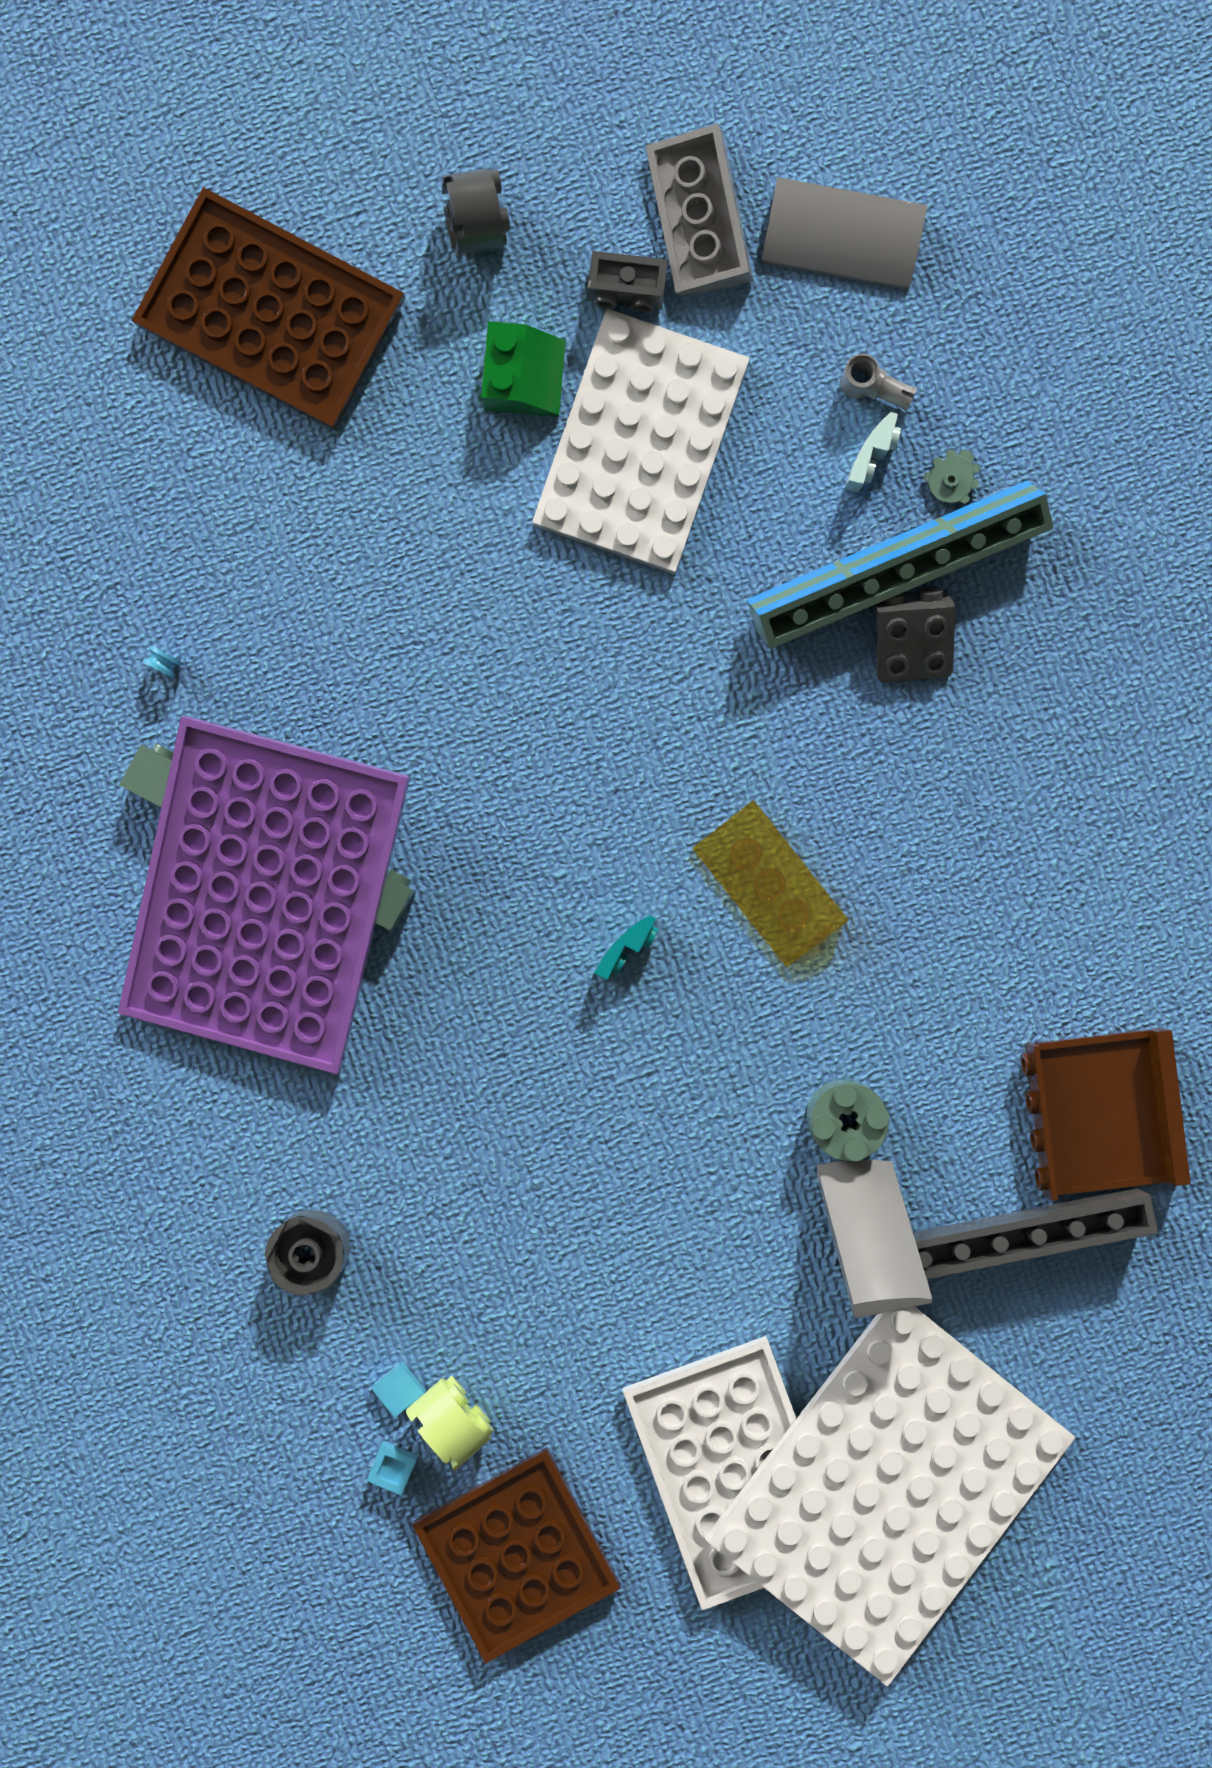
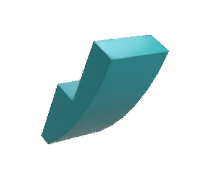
M648 915L628 928L607 950L594 973L608 980L611 973L618 976L628 955L622 953L625 946L638 953L642 946L649 949L659 928L653 926L656 918Z

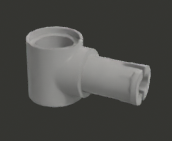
M857 354L850 358L840 381L842 390L851 398L859 399L866 396L874 400L875 397H878L903 408L905 411L908 410L917 390L916 387L886 375L887 371L879 368L876 359L868 354ZM861 370L867 374L869 381L866 383L856 382L852 378L851 372Z

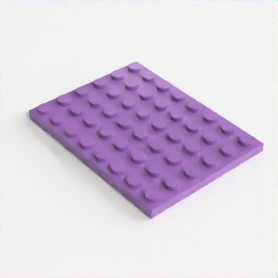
M182 716L180 718L118 1013L338 1074L341 1071L411 776L193 717Z

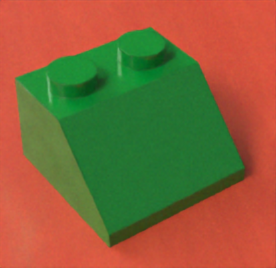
M488 321L481 393L484 411L559 417L566 340L525 324Z

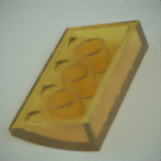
M754 800L692 848L785 967L795 962L849 921Z

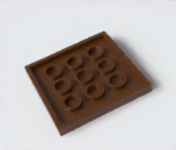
M548 1447L414 1520L412 1524L485 1664L621 1588L619 1579Z

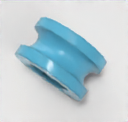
M151 645L149 649L151 656L144 658L142 662L174 679L175 674L173 670L176 666H181L182 662Z

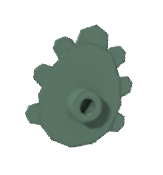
M948 450L946 452V459L934 458L933 464L935 467L931 473L926 472L923 475L924 480L928 482L931 493L940 501L968 503L970 497L967 494L971 488H977L979 485L978 480L974 479L973 474L978 473L980 467L978 464H972L974 456L970 450H961L958 455L954 450Z

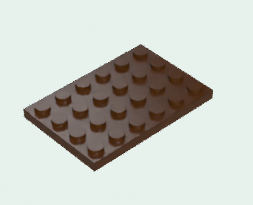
M203 187L131 321L137 327L335 431L406 297L402 291Z

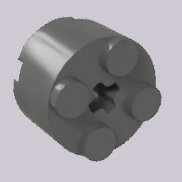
M485 168L443 175L441 177L442 194H449L450 199L446 200L444 214L452 248H456L455 255L462 256L502 249V246L507 245L506 232L510 231V223L506 207H499L498 194L502 193L498 170Z
M301 1210L287 1218L272 1233L265 1250V1258L273 1281L284 1291L300 1296L316 1293L329 1287L348 1261L350 1239L347 1230L334 1216L320 1210ZM306 1245L313 1248V1255L310 1259L303 1256Z

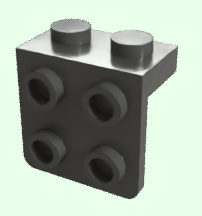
M927 586L921 588L920 591L903 592L870 606L877 623L876 675L879 681L896 682L947 678L953 673L956 606L946 589Z

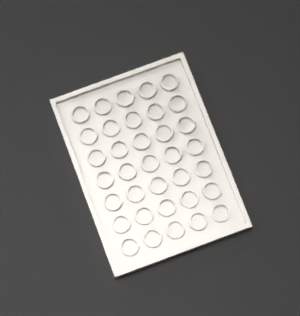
M916 1307L880 1313L875 1316L705 1538L711 1546L888 1687L1076 1437Z

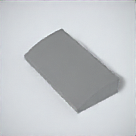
M719 123L646 145L676 294L702 293L754 281L724 134Z
M777 177L761 263L909 290L928 205Z
M860 1160L817 1165L818 1184L854 1319L933 1303L892 1162Z

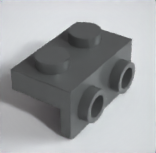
M592 251L590 275L587 283V301L594 302L596 306L602 308H614L616 304L632 306L633 310L643 313L653 312L654 309L662 310L668 259Z

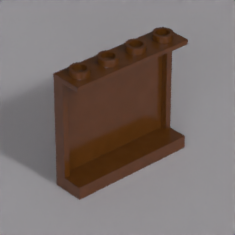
M1153 1028L1025 1044L1026 1053L1021 1054V1066L1024 1076H1029L1030 1091L1026 1092L1025 1099L1028 1113L1034 1116L1035 1129L1030 1131V1141L1034 1153L1038 1152L1040 1167L1035 1168V1181L1038 1190L1043 1191V1195L1053 1201L1058 1200V1195L1167 1182L1174 1186L1191 1184L1172 1030Z

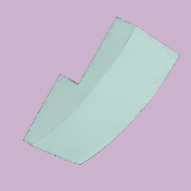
M890 412L869 435L853 463L844 487L845 490L859 493L864 482L871 483L877 461L870 458L883 461L888 450L895 451L901 428L895 427L898 414Z

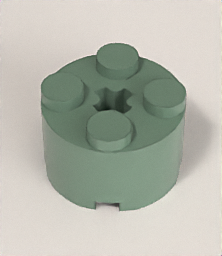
M836 1080L824 1084L815 1091L807 1105L806 1118L811 1137L824 1152L836 1159L844 1161L863 1160L873 1154L885 1140L889 1125V1114L886 1107L874 1091L860 1082ZM842 1113L846 1115L852 1113L851 1117L854 1119V1122L851 1126L844 1125L841 1128L843 1123L839 1117Z

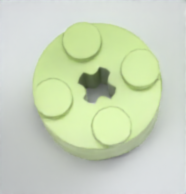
M451 1376L447 1380L441 1378L408 1407L406 1413L411 1422L416 1417L423 1424L418 1430L422 1438L446 1465L451 1462L452 1470L456 1471L492 1439L490 1434L494 1430L490 1426V1419L477 1404L473 1408L469 1407L467 1404L469 1401L465 1396L466 1391Z

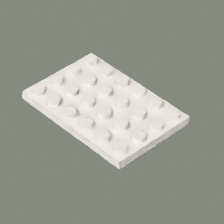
M606 308L532 525L675 575L750 357Z
M766 1336L623 1388V1394L702 1610L764 1588L711 1546L705 1537L796 1420Z

